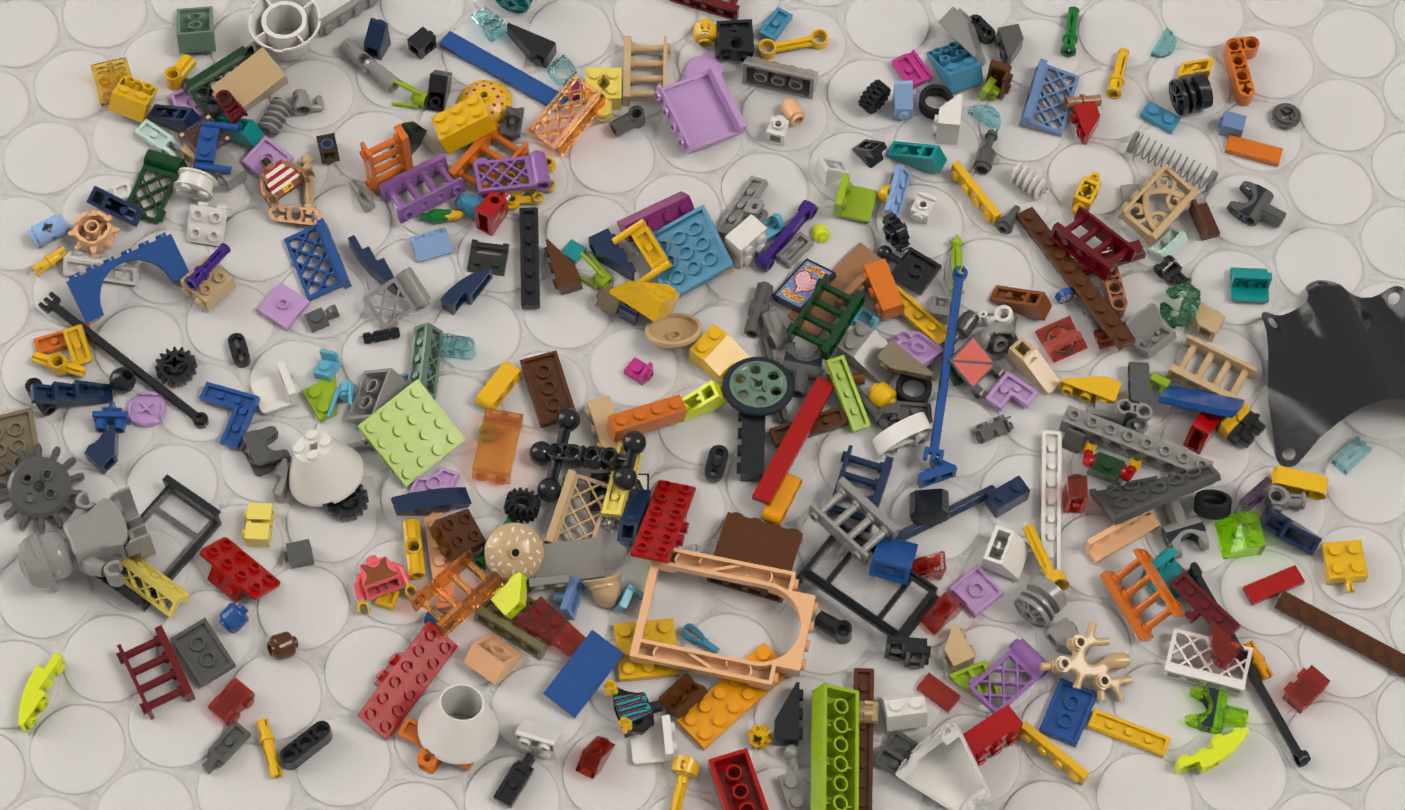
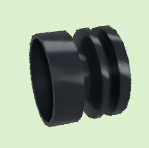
M1199 71L1189 74L1187 78L1182 76L1169 82L1170 100L1179 116L1195 112V109L1201 111L1212 107L1213 92L1204 72Z

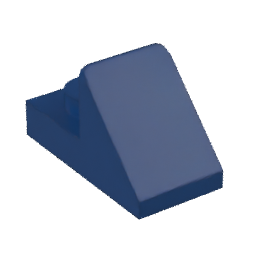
M935 457L934 462H930L929 459V465L932 470L925 469L920 472L917 484L921 489L956 477L957 467L943 460L942 464H938L937 457Z

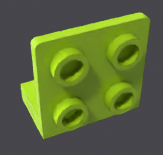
M843 173L834 204L833 215L869 223L877 191L852 185V182H849L850 175Z

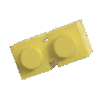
M248 503V510L244 511V521H247L246 528H242V539H245L247 547H271L272 530L270 528H273L275 512L272 503Z

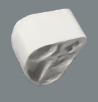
M919 412L891 425L873 438L872 443L879 458L885 459L886 456L891 457L929 442L932 427L925 413Z

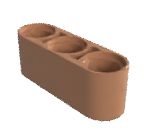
M1114 265L1115 267L1110 279L1105 282L1100 278V283L1105 300L1118 317L1122 318L1126 312L1128 301L1117 265Z

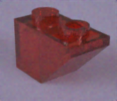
M597 735L583 749L575 771L594 779L601 772L615 744L610 742L609 739Z

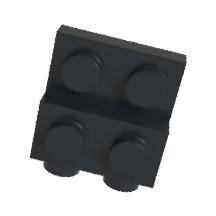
M887 636L884 658H888L891 661L904 659V667H908L911 670H918L924 668V665H929L931 646H927V638Z

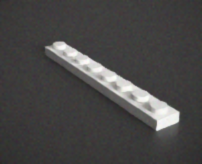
M1042 430L1040 540L1055 571L1061 570L1062 431ZM1040 567V575H1044Z

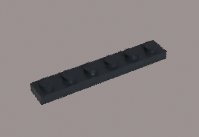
M538 207L519 208L521 309H539Z

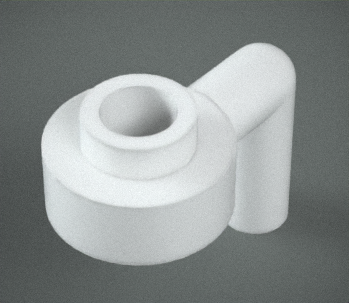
M1001 305L996 308L994 316L988 317L986 311L979 313L984 326L996 322L1008 325L1014 319V313L1011 307L1007 305Z

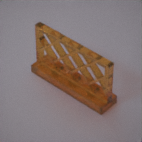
M574 74L528 130L554 149L559 155L563 156L608 102V99L599 90H596ZM578 81L580 89L572 91V85ZM585 92H593L589 99L584 100ZM580 94V101L572 102V95ZM568 96V103L560 105L562 97ZM581 105L578 113L573 114L572 107ZM569 107V115L561 116L560 109ZM553 110H557V117L549 119L548 114ZM569 119L568 125L561 128V120ZM557 122V129L549 130V123ZM545 124V131H535L539 125ZM557 133V138L551 143L549 135Z

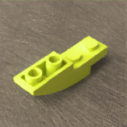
M56 652L45 668L38 665L35 667L26 683L19 707V726L25 733L36 724L37 717L41 711L43 712L47 708L50 699L45 692L52 688L54 679L65 669L66 662L63 656Z
M1241 727L1232 729L1229 734H1217L1211 738L1207 747L1198 750L1196 754L1180 756L1174 766L1176 773L1180 774L1196 768L1198 774L1201 775L1219 766L1240 747L1249 732V728L1241 729Z

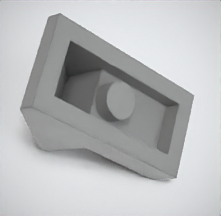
M937 296L932 298L930 314L943 325L948 323L951 299Z

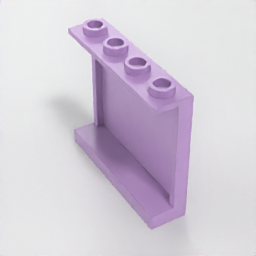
M716 64L709 66L707 72L664 87L658 84L654 92L657 102H660L665 118H668L671 131L676 134L678 145L684 150L685 154L741 135L747 127Z

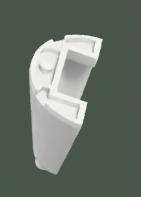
M953 722L952 726L946 724L920 742L911 751L912 754L909 761L904 759L895 775L949 810H973L976 806L974 803L986 801L991 796V791L957 723Z

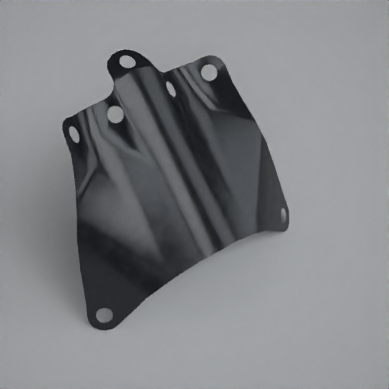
M1316 280L1306 287L1308 299L1296 310L1284 315H1274L1268 312L1262 313L1268 343L1270 417L1276 458L1280 465L1292 467L1298 464L1322 435L1342 419L1363 406L1382 399L1405 400V289L1403 287L1393 286L1374 297L1361 298L1351 294L1338 283ZM1327 282L1328 285L1318 286L1316 283ZM1398 293L1400 296L1399 301L1394 305L1389 304V295ZM1353 301H1357L1363 310L1358 309ZM1308 309L1313 310V318L1309 321H1304L1302 318L1303 313ZM1268 318H1272L1276 322L1277 328H1274L1269 323ZM1287 447L1295 450L1296 454L1292 460H1286L1282 455Z

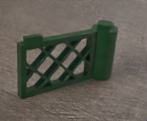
M148 149L144 157L143 167L128 198V202L133 205L139 202L141 209L145 211L141 220L157 225L159 221L163 222L167 213L164 209L174 189L173 184L179 177L178 170L187 167L185 159ZM146 171L154 173L155 178L145 182L144 176ZM165 177L172 178L170 184L162 187L161 179ZM158 181L161 188L150 192L148 185ZM146 187L148 194L138 198V190ZM163 192V200L155 203L153 196ZM151 197L154 204L143 208L141 201ZM153 208L157 209L155 218L147 216L146 212Z

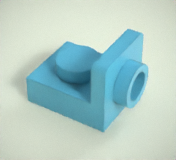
M321 349L319 353L322 360L313 371L314 378L331 381L342 365L337 352Z

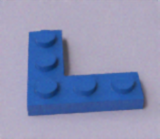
M206 381L199 399L205 403L233 410L221 437L220 444L239 450L243 442V435L247 432L261 399L253 394Z

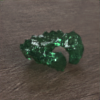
M1181 283L1168 288L1166 295L1173 300L1178 298L1184 299L1178 311H1175L1166 302L1160 303L1162 319L1173 329L1179 326L1186 327L1189 320H1192L1196 312L1199 311L1201 291L1188 283Z

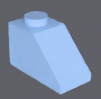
M913 80L894 81L892 96L894 119H912Z

